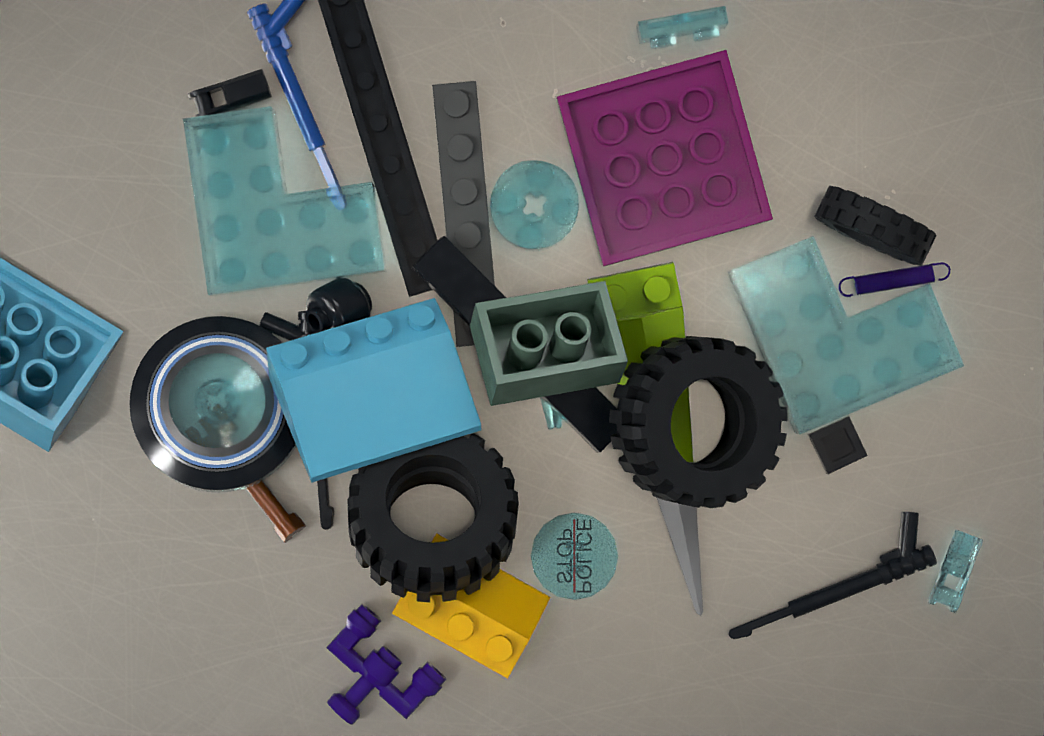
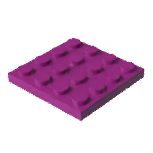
M727 50L557 96V102L603 267L773 220Z

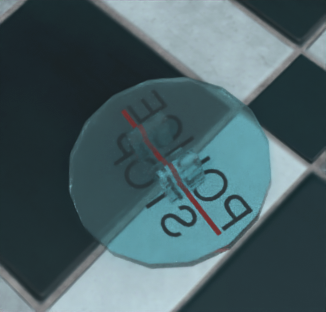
M573 512L558 515L543 525L534 539L531 560L534 574L544 588L558 597L577 600L591 597L607 586L615 574L618 553L615 539L603 523L591 515Z

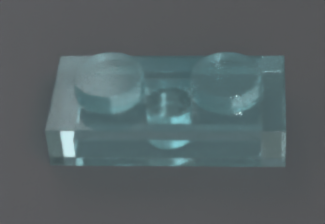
M721 6L638 21L636 28L639 44L650 42L651 49L664 48L676 45L675 37L692 34L694 41L713 39L720 36L719 29L726 28L728 18L726 7Z

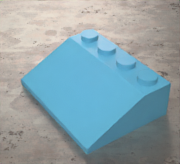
M0 258V423L49 452L76 413L123 335V331Z
M435 298L266 348L269 379L311 483L481 431V422L451 332Z

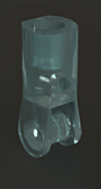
M955 530L931 590L929 604L935 605L936 602L949 606L950 612H957L984 540ZM947 574L960 578L956 590L943 586Z

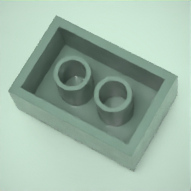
M605 281L475 303L470 329L491 406L620 383L628 360Z

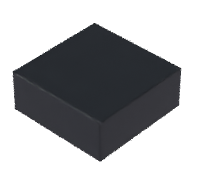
M845 416L808 434L826 474H830L868 456L849 416Z

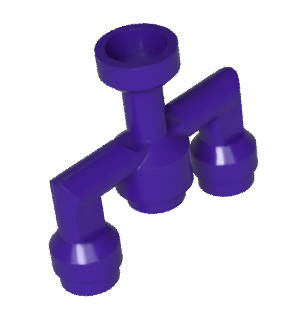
M361 604L357 609H353L347 616L346 626L326 647L352 672H359L362 676L345 695L334 693L327 700V704L343 720L353 725L360 717V710L357 706L376 687L379 690V696L407 719L426 697L435 696L447 679L437 668L426 662L423 667H419L414 672L411 685L402 693L391 683L400 673L398 667L402 664L401 660L385 646H382L378 651L373 649L365 659L353 649L361 639L369 638L377 630L376 627L381 622V619L364 604Z

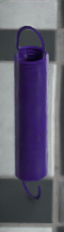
M940 262L890 270L888 272L860 275L858 277H846L840 281L838 289L845 297L853 296V294L846 295L841 291L842 282L853 278L857 295L913 285L917 286L930 282L934 283L935 275L932 265H945L948 267V275L945 278L938 279V281L947 279L951 269L948 264Z

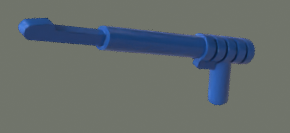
M283 0L272 15L268 13L270 10L266 3L257 5L247 11L249 19L253 20L251 22L255 31L257 30L256 35L259 41H262L264 53L267 52L266 58L274 68L308 149L314 152L330 189L328 197L337 210H344L348 204L323 148L326 144L288 59L289 54L287 50L292 48V43L285 30V26L305 0Z

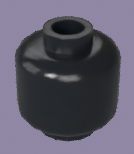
M337 278L309 294L306 302V323L313 333H318L370 317L372 301L367 290L361 284L353 282L348 278Z

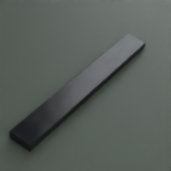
M318 0L408 295L412 297L432 291L433 289L412 267L438 240L364 0Z

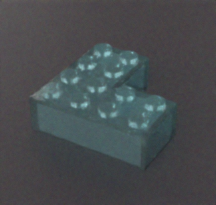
M271 106L183 119L208 295L220 296L387 272L375 185L372 182L287 194L276 111Z
M814 236L728 271L763 359L773 371L771 378L773 382L780 383L784 393L780 399L783 407H787V416L795 434H803L964 366L930 284L922 285L847 317Z

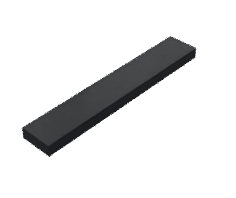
M442 236L412 267L469 326L475 303L506 298L445 236ZM596 387L541 397L597 453H601L611 442L610 436L617 433L616 424L609 423L610 410H617V408Z

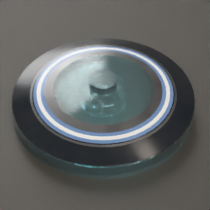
M226 316L204 317L183 323L157 340L147 351L136 370L131 386L129 403L130 417L135 436L149 460L162 473L175 482L206 492L241 490L263 481L277 471L296 448V443L269 379L266 348L281 344L282 342L257 324Z

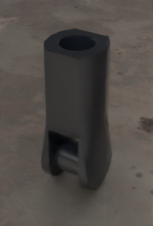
M263 69L188 93L189 99H194L199 113L195 115L196 121L212 118L272 97ZM222 90L227 104L215 107L211 94Z

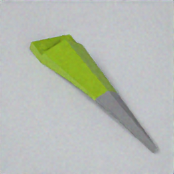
M673 262L587 279L588 284L601 281L606 282L628 360L625 370L631 362L643 363V360L640 358L641 353L649 347H661L660 345L663 340L673 337L685 338L684 312ZM623 373L620 383L617 384L625 385L629 378ZM687 387L679 396L671 416V434L680 455L687 462L693 463L689 388ZM657 498L695 611L701 616L703 613L697 509L696 507Z

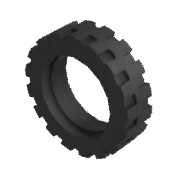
M836 186L828 187L814 216L827 227L837 230L838 233L852 238L856 242L874 248L876 251L888 254L898 260H904L907 263L918 266L923 265L937 236L934 231L905 214H900L886 205L883 206L877 203L875 200L865 196L862 197L855 192L846 191Z

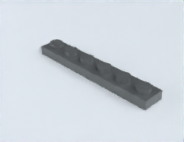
M476 81L435 84L432 87L446 238L495 286ZM453 310L456 347L475 345L470 326Z

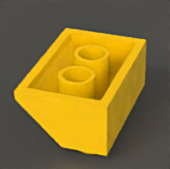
M436 533L431 543L448 541V539ZM500 569L499 573L491 581L481 578L480 589L468 595L464 589L457 591L456 600L443 602L442 595H430V603L418 602L417 594L407 591L404 598L400 597L391 614L508 679L551 597Z

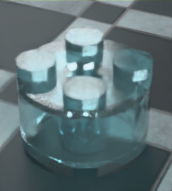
M530 160L514 164L501 174L493 188L490 200L493 223L500 235L515 247L527 251H540L551 248L568 236L576 222L579 211V198L575 184L563 169L545 161ZM531 195L534 199L543 197L546 200L542 206L544 212L542 216L538 217L535 213L528 215L524 213L523 210L527 206L525 199L527 196Z

